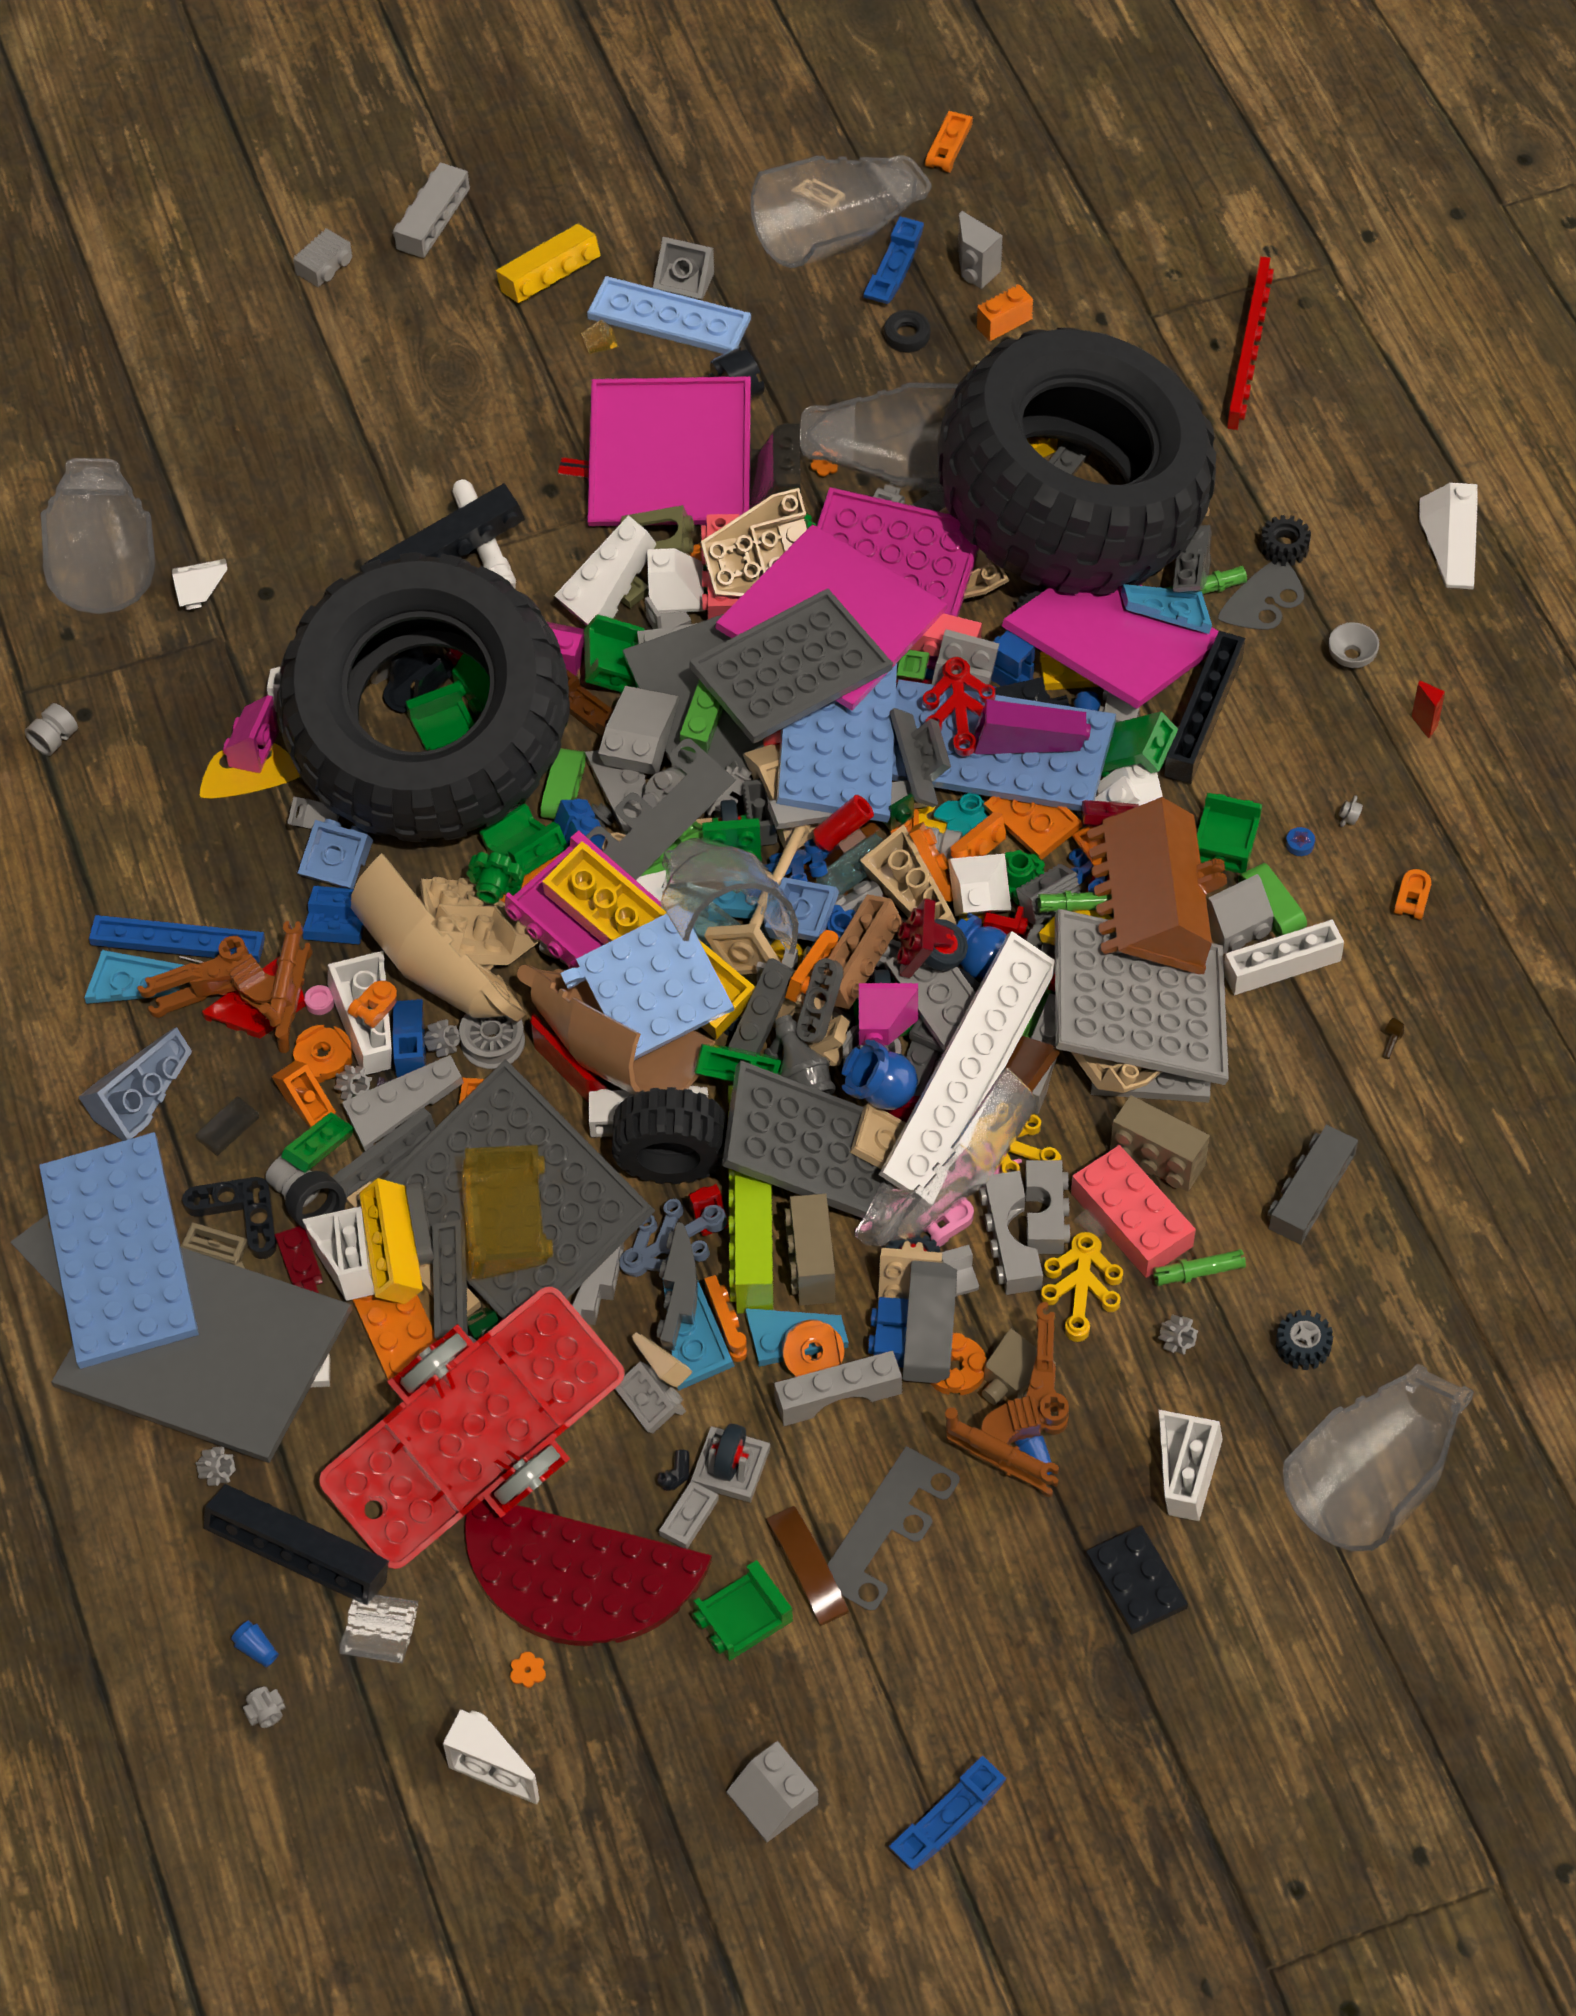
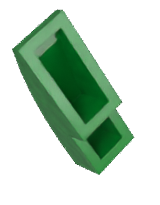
M701 1044L694 1072L734 1082L735 1067L740 1061L778 1074L781 1060L775 1056L726 1046Z

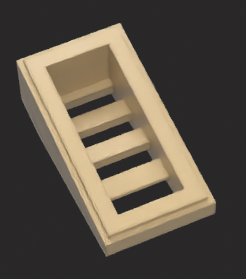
M638 1333L632 1336L639 1350L658 1377L664 1382L677 1388L692 1374L688 1366L650 1339Z

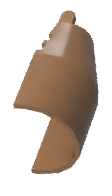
M530 965L519 967L517 972L518 979L531 987L533 1004L580 1066L632 1095L642 1090L645 1092L650 1091L651 1088L667 1089V1087H676L677 1090L688 1089L699 1077L700 1074L695 1073L694 1070L701 1044L714 1045L715 1041L696 1031H692L634 1060L641 1034L603 1014L586 980L568 990L560 974L566 970H539Z

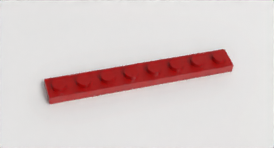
M1260 256L1227 429L1238 430L1239 421L1245 420L1247 404H1243V401H1249L1251 385L1247 384V381H1253L1255 365H1251V361H1257L1259 346L1255 345V341H1261L1263 326H1259V322L1264 323L1267 307H1263V303L1268 304L1270 288H1267L1266 285H1272L1274 269L1270 268V257Z

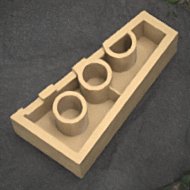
M904 824L860 859L867 876L878 884L881 891L888 898H891L893 903L908 918L913 908H917L926 898L935 901V919H945L957 925L949 906Z

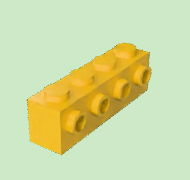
M576 224L497 269L496 274L501 292L520 303L540 290L548 288L559 279L569 276L580 267L588 265L592 260L601 256L596 234L580 224Z
M377 1178L359 1192L375 1297L406 1304L423 1290L406 1186Z

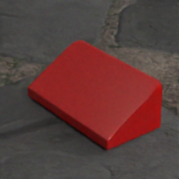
M1419 681L1411 717L1423 733L1430 738L1439 724L1445 691Z

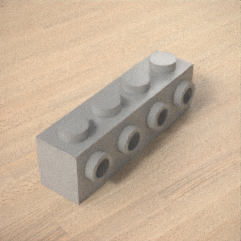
M440 162L436 170L430 173L428 182L424 188L418 191L416 200L412 206H408L404 218L394 228L393 236L398 250L425 258L470 190L468 171Z

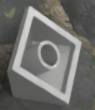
M663 237L653 288L703 299L714 275L713 248Z

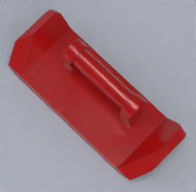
M532 1014L531 1025L534 1047L587 1102H589V1091L607 1089L606 1085L595 1078L597 1075L580 1066L564 1048V1044L558 1036L554 1037L542 1025L541 1019Z

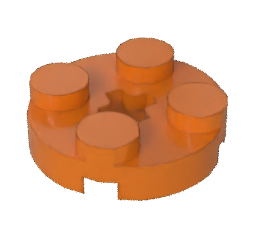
M315 1025L304 1030L298 1036L296 1046L293 1049L294 1061L306 1063L318 1083L335 1078L336 1073L340 1074L345 1071V1065L351 1066L353 1062L350 1039L342 1029L335 1026L332 1029L325 1028L324 1025ZM322 1048L324 1051L328 1049L330 1051L328 1055L320 1057L317 1056V1050Z
M815 1319L799 1322L786 1332L782 1344V1357L786 1367L798 1377L840 1365L844 1358V1344L840 1334L830 1324ZM814 1342L815 1346H821V1352L817 1353V1358L811 1359L809 1354H805V1349L809 1348V1344Z
M953 1333L951 1361L958 1360L962 1362L961 1366L963 1369H950L949 1378L930 1384L943 1394L950 1395L951 1392L967 1395L975 1391L983 1383L987 1359L979 1344L970 1338H966L961 1333Z

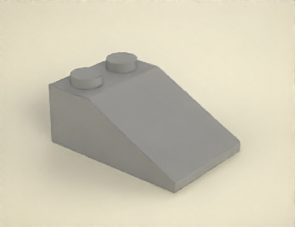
M625 686L606 725L598 752L604 765L652 775L658 773L679 696Z

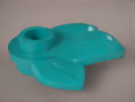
M972 793L963 795L959 801H946L934 813V818L948 822L947 830L961 831L962 837L988 816L984 813V801L979 795Z

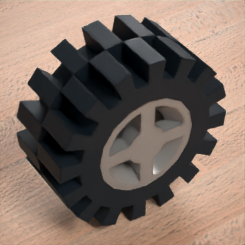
M1301 1310L1295 1311L1294 1317L1290 1313L1286 1315V1320L1282 1319L1277 1332L1276 1349L1278 1348L1279 1357L1284 1356L1283 1362L1288 1365L1292 1361V1368L1298 1369V1365L1301 1364L1303 1365V1370H1308L1310 1364L1315 1369L1318 1368L1319 1362L1322 1364L1326 1362L1333 1343L1332 1327L1328 1328L1329 1322L1326 1318L1322 1322L1320 1321L1321 1315L1319 1313L1312 1317L1310 1316V1310H1306L1305 1315H1302Z

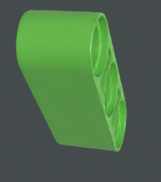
M560 748L548 776L541 804V817L555 819L561 800L577 799L586 762V753L584 751Z
M1262 863L1238 875V883L1256 874L1261 878L1274 914L1271 931L1276 937L1306 928L1307 920L1304 912L1266 863Z

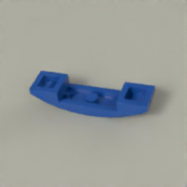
M899 217L891 234V243L876 275H872L863 294L864 298L889 304L894 298L915 255L924 227L923 222Z
M984 1756L980 1757L960 1777V1782L916 1825L912 1824L889 1848L914 1871L941 1850L980 1812L1006 1781V1777Z

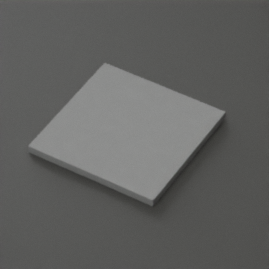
M1058 909L1055 914L1056 1049L1225 1085L1229 1077L1223 945L1212 943L1206 960L1205 973L1195 974L1119 951L1104 954L1101 951V944L1117 937L1116 932L1104 935L1099 932V924L1108 921L1107 919Z

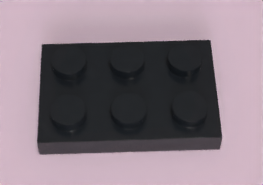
M1142 1525L1086 1551V1558L1131 1635L1187 1609L1188 1603Z

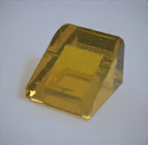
M602 319L581 333L587 351L590 354L618 346L612 328Z

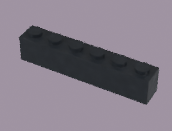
M505 483L364 564L380 559L381 563L400 559V554L421 553L426 557L440 558L442 554L460 558L484 543L493 540L510 528H514L523 522L525 518L518 502Z
M1219 630L1167 754L1165 777L1188 784L1192 783L1243 659L1244 637Z
M227 1484L205 1506V1530L368 1606L386 1583L389 1560Z

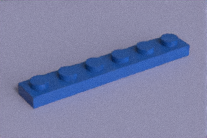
M95 915L89 941L91 945L216 958L220 954L219 944L221 941L229 936H238L243 939L249 954L251 953L255 960L260 962L265 935L264 932ZM236 947L230 949L231 955L237 952Z

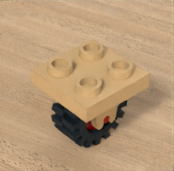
M909 1232L904 1234V1238L900 1234L895 1236V1240L891 1238L886 1248H881L878 1302L879 1297L909 1299L912 1261L942 1263L943 1253H940V1247L937 1246V1242L934 1239L930 1241V1237L927 1235L920 1238V1233L910 1236Z

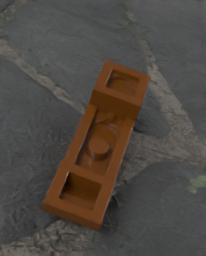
M567 670L570 702L569 713L586 727L603 736L606 725L615 708H610L580 686L579 678Z
M792 1506L766 1518L779 1547L782 1548L806 1595L807 1602L819 1625L822 1626L848 1614V1608L832 1573L796 1507Z

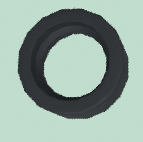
M312 1171L298 1177L290 1186L286 1194L285 1206L288 1214L305 1229L302 1219L344 1210L346 1195L343 1187L328 1173ZM328 1188L329 1195L326 1202L313 1213L303 1214V1205L306 1199L313 1192Z

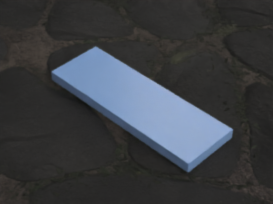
M605 276L587 312L588 319L722 354L738 347L751 320V313L608 276Z

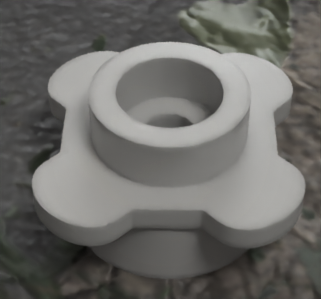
M1354 795L1350 802L1345 800L1338 815L1342 817L1340 826L1344 827L1345 823L1354 825L1357 822L1363 807L1362 804L1356 802L1357 796Z

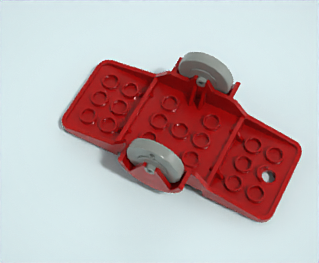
M544 1287L474 1343L458 1324L455 1325L442 1338L431 1344L414 1358L396 1376L387 1381L403 1402L325 1467L319 1476V1486L372 1552L389 1560L388 1568L393 1570L400 1569L406 1566L482 1500L485 1499L499 1517L502 1518L568 1462L570 1457L555 1439L621 1384L625 1375L624 1368L566 1297L556 1288ZM370 1501H376L382 1506V1514L377 1519H371L365 1514V1505Z

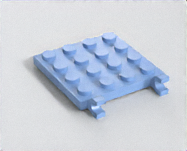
M682 907L577 958L578 968H571L560 973L568 990L587 980L603 1014L641 1034L634 1060L735 1010Z

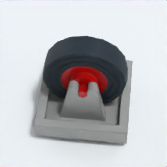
M730 1423L725 1430L711 1426L691 1480L715 1493L751 1503L770 1451V1443L747 1437L746 1429L741 1425Z

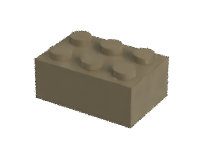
M1130 1095L1113 1121L1110 1151L1120 1145L1145 1173L1154 1174L1166 1180L1170 1186L1189 1192L1206 1166L1210 1135Z
M827 1195L791 1196L790 1208L785 1209L786 1240L788 1241L789 1268L791 1269L792 1295L798 1294L799 1306L835 1303V1269Z

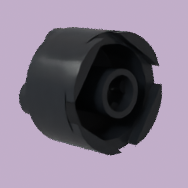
M737 347L710 362L711 374H708L707 377H751V400L764 393L763 380L759 382L756 375L760 373L759 367L746 349L741 351V347Z

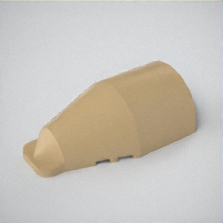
M381 853L359 877L351 894V909L402 975L471 1017L481 1019L507 1015L516 1022H519L527 1013L501 976L491 973L490 970L494 966L477 964L467 954L461 957L450 945L454 939L448 933L442 936L432 923L436 919L424 906L422 895L420 897L416 896L385 855Z

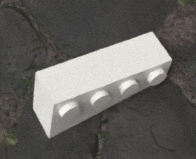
M628 515L554 596L585 626L597 614L613 619L618 611L617 606L622 597L627 595L632 587L630 585L636 574L641 572L648 560L647 549H654L657 543L647 530Z
M384 951L328 964L327 985L330 988L346 1034L350 1039L358 1065L365 1068L364 1075L391 1069L392 1046L389 1015L387 1013L376 1027L371 1028L364 1023V1019L360 1017L355 1018L348 1014V1008L353 1000L358 999L371 984L377 981H386Z

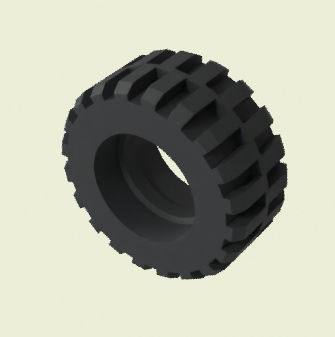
M667 1087V1089L651 1088L647 1092L644 1090L636 1092L634 1096L630 1095L625 1098L615 1110L612 1137L613 1158L622 1170H626L633 1177L639 1176L641 1180L645 1181L653 1180L664 1184V1182L680 1184L685 1181L688 1183L695 1182L698 1178L705 1179L711 1173L714 1174L722 1165L727 1132L726 1113L714 1099H708L705 1094L700 1092L698 1094L693 1093L689 1089L677 1090L676 1087Z

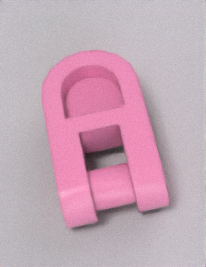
M954 1198L923 1216L918 1225L924 1232H928L931 1235L930 1240L934 1239L937 1242V1246L940 1247L972 1223L974 1208L967 1199ZM943 1220L947 1225L940 1228L937 1223Z

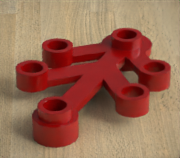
M952 657L943 665L942 679L932 690L924 693L923 704L927 709H936L940 704V696L952 685L953 694L926 721L929 719L938 721L942 731V723L955 710L958 734L953 739L954 750L960 756H969L975 751L976 739L969 732L966 708L980 717L984 705L964 692V684L978 692L979 699L983 703L987 699L995 700L996 692L992 685L984 684L970 674V666L967 661L960 657ZM960 670L961 673L953 674L952 671ZM989 691L992 695L987 697L983 696V693ZM933 697L936 701L931 703L927 699ZM962 744H968L970 746L966 749L960 748Z

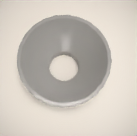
M1345 623L1336 627L1330 634L1329 652L1332 658L1343 666L1350 668L1366 666L1375 659L1378 653V636L1371 628L1364 624ZM1353 649L1358 651L1360 656L1352 659L1348 658L1344 652Z

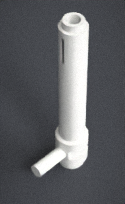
M458 480L454 484L452 492L459 509L478 498L473 485L467 480ZM494 538L477 547L476 549L483 567L510 581L511 586L515 589L516 578L511 571L508 560L503 557L496 539Z

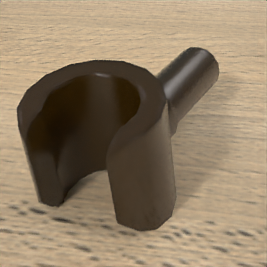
M1392 1018L1385 1028V1032L1391 1035L1383 1054V1058L1388 1060L1395 1044L1404 1035V1024L1396 1018Z

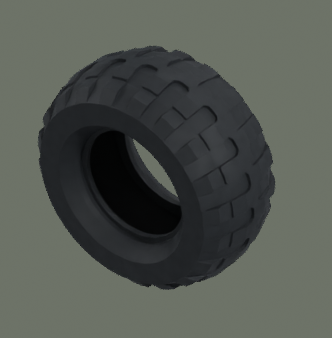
M1067 327L1051 331L1037 329L1024 332L1018 340L1007 339L994 347L976 367H973L955 389L942 419L941 436L938 441L939 484L943 486L945 506L949 514L960 522L959 530L971 544L978 546L991 562L1020 576L1021 579L1029 583L1055 588L1057 591L1078 594L1079 591H1090L1096 595L1114 593L1123 584L1140 585L1150 576L1161 571L1188 547L1208 511V505L1215 488L1216 451L1213 446L1215 438L1211 422L1201 413L1203 405L1194 392L1185 386L1180 380L1181 378L1171 368L1148 352L1126 341L1104 333ZM1047 437L1079 445L1108 462L1124 478L1126 484H1101L1073 476L1043 458L1028 443L1026 438Z
M421 553L400 554V559L381 563L380 559L371 561L360 566V572L348 579L339 578L325 590L323 598L316 606L311 605L306 610L295 630V638L290 640L280 667L281 681L276 701L277 713L286 749L300 777L330 811L352 821L356 827L376 835L386 836L388 834L398 837L399 840L410 842H427V839L436 838L454 840L467 836L469 831L484 825L489 827L507 816V812L516 804H522L540 785L541 776L552 767L562 746L561 739L564 729L568 724L570 702L567 670L558 640L542 616L540 609L527 595L514 589L510 581L483 566L477 568L471 565L470 562L452 555L442 554L440 558L426 557ZM421 646H441L464 653L486 671L490 677L488 700L481 716L462 737L438 749L408 752L380 743L360 726L359 705L364 688L373 673L388 659L408 649Z

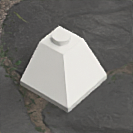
M675 548L647 549L649 598L658 612L704 611L702 609V594H704V587H702V561Z
M226 559L172 569L179 606L185 605L186 609L201 607V602L207 601L227 571Z
M1005 854L948 859L955 916L968 915L969 912L974 915L985 914L986 912L1011 911Z

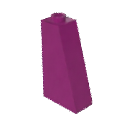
M987 699L975 728L976 748L974 754L1080 751L1084 740H1089L1091 726L1086 723V712Z

